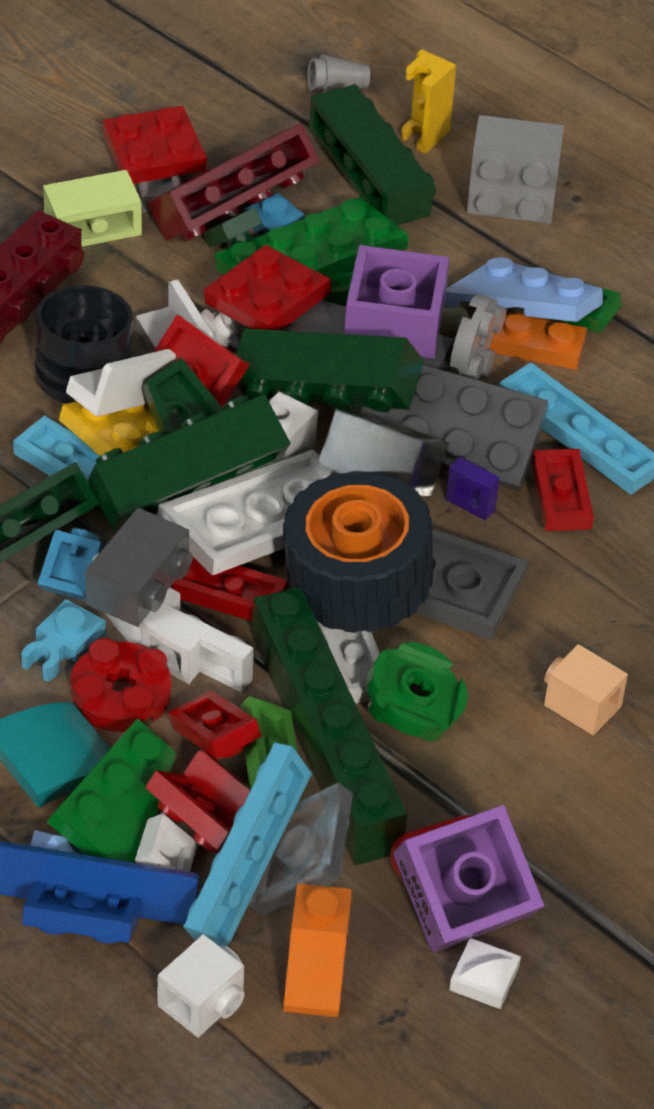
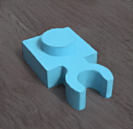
M65 599L36 628V641L28 644L22 651V668L28 670L35 662L45 661L42 666L43 680L47 682L53 680L59 674L60 662L64 658L76 664L81 656L89 651L90 645L106 634V620Z

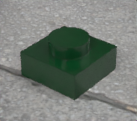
M254 207L211 227L202 234L209 248L223 242L230 248L235 243L252 238L248 230L263 222Z

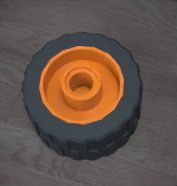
M350 470V472L346 473L338 472L328 475V477L322 480L318 479L293 498L294 501L292 505L288 506L285 513V522L283 523L288 590L301 587L316 620L322 626L356 633V631H379L381 628L397 625L401 620L412 616L417 611V608L426 601L429 596V588L432 587L433 583L432 518L430 517V509L426 501L421 499L420 493L413 487H409L399 478L390 477L381 472Z

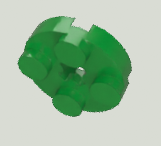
M416 642L401 643L398 649L388 651L387 648L382 651L368 672L366 679L367 694L370 698L368 710L376 721L387 723L404 734L420 737L430 742L437 741L444 732L454 726L464 712L468 699L467 686L463 678L459 682L457 681L456 676L450 671L453 663L438 650ZM412 683L419 685L420 693L426 697L413 693L409 689Z

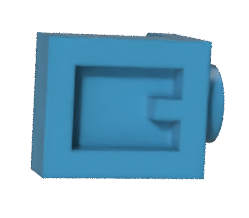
M78 528L71 529L70 533L55 530L37 583L39 588L44 591L86 601L85 570L93 562L92 558L104 549L102 542L99 541V537L92 532Z

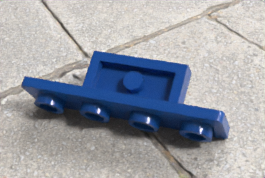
M0 841V895L27 899L23 909L22 925L37 927L48 934L57 935L67 932L91 936L94 940L102 943H116L119 941L130 943L140 918L184 925L188 918L189 908L198 896L199 875L194 872Z

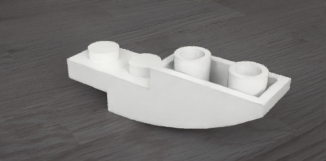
M97 553V554L92 558L93 561H94V559L99 555V553ZM171 587L167 590L161 607L156 612L151 611L139 627L105 613L128 642L138 643L150 649L162 651L167 657V666L171 675L187 684H190L196 675L201 672L242 693L253 680L254 648L236 636L227 635L205 624L194 615H187L181 612L180 593Z

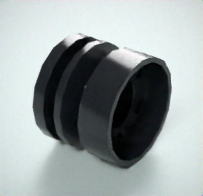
M77 285L52 291L41 300L36 311L37 346L35 349V376L37 385L47 396L65 404L77 402L66 393L70 376L103 369L108 363L131 358L130 346L133 337V314L131 306L122 296L106 288Z

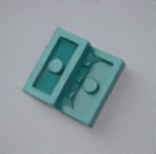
M72 702L40 705L0 719V761L38 808L74 790L111 749Z

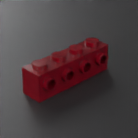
M302 123L276 133L146 203L165 241L181 235L184 242L206 232L205 223L215 218L217 224L238 215L240 213L238 205L248 201L251 206L271 197L273 194L270 188L277 184H280L281 188L284 189L305 178L302 171L320 162Z
M37 210L0 245V345L6 335L19 323L27 320L31 311L40 304L43 298L52 291H55L57 286L70 274L78 271L84 259L80 228Z

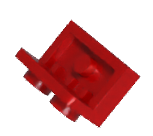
M198 751L183 774L156 770L145 786L150 793L160 800L157 806L165 815L175 821L185 822L196 831L193 835L195 841L205 849L217 854L221 851L233 827L237 811L244 805L251 791L247 784L205 751Z

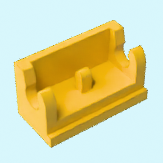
M422 49L417 52L416 59L406 68V80L409 81L414 78L411 119L403 125L401 139L406 140L410 134L415 132L422 133L417 142L416 150L426 154L450 132L456 64Z

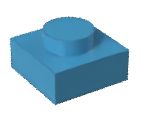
M279 192L245 208V211L256 208L263 223L252 229L260 236L274 228L284 227L305 219V215Z

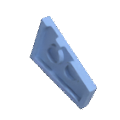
M499 257L488 260L485 265L446 288L444 307H458L461 305V302H470L476 294H481L497 299L498 306L522 308L523 314L528 317L577 322L603 304L602 288L585 284L581 279L564 278L550 274L543 268H529L512 263V260Z

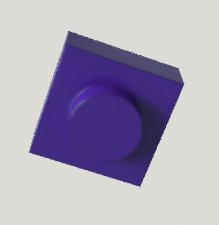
M459 457L449 467L446 500L486 521L496 510L500 477L483 467Z

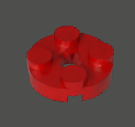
M109 638L94 641L89 647V652L81 656L74 665L70 678L73 704L75 705L76 703L82 710V715L91 725L107 731L126 732L136 719L142 722L151 716L152 722H154L165 713L172 695V678L167 666L166 655L158 649H150L133 642H115ZM125 681L133 685L125 686L122 691L113 690L114 682Z

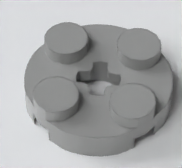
M476 294L470 301L469 306L476 307L477 309L472 319L462 318L452 350L450 367L459 369L454 374L479 380L481 375L487 377L493 366L495 351L489 349L494 333L499 334L503 327L506 308L498 306L497 299Z

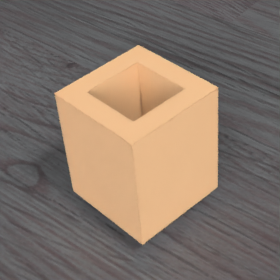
M578 644L565 658L558 657L549 666L544 678V682L547 683L544 706L594 736L622 707L628 674Z

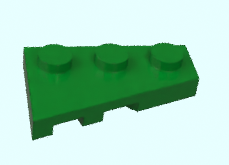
M136 719L53 813L47 823L84 855L136 863L135 858L147 820L157 816L159 810L157 805L160 800L150 793L145 786L156 770L171 771L176 751L140 720Z

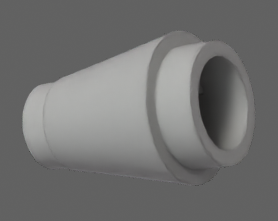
M322 54L319 58H311L307 72L308 87L310 91H318L319 94L356 84L359 89H367L370 83V68L368 64H360Z

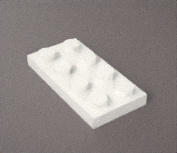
M310 450L158 505L157 516L189 529V552L213 576L284 549L283 523L285 522L286 510L288 506L292 505L293 498L300 491L308 488V485L314 481L322 480L328 477V475L338 472L314 450Z

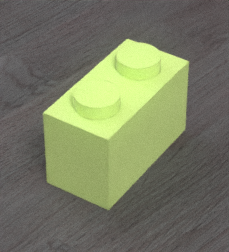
M127 170L43 185L44 213L80 228L82 247L142 235V203Z

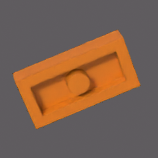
M506 312L503 327L499 334L494 333L490 350L495 351V354L577 370L585 343L587 328Z

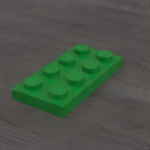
M359 197L348 199L342 202L341 205L323 212L310 214L305 219L287 226L274 228L254 239L235 243L230 248L214 254L215 267L224 275L264 245H268L318 273L330 277L334 274L354 270L359 245L402 251L408 248V233Z

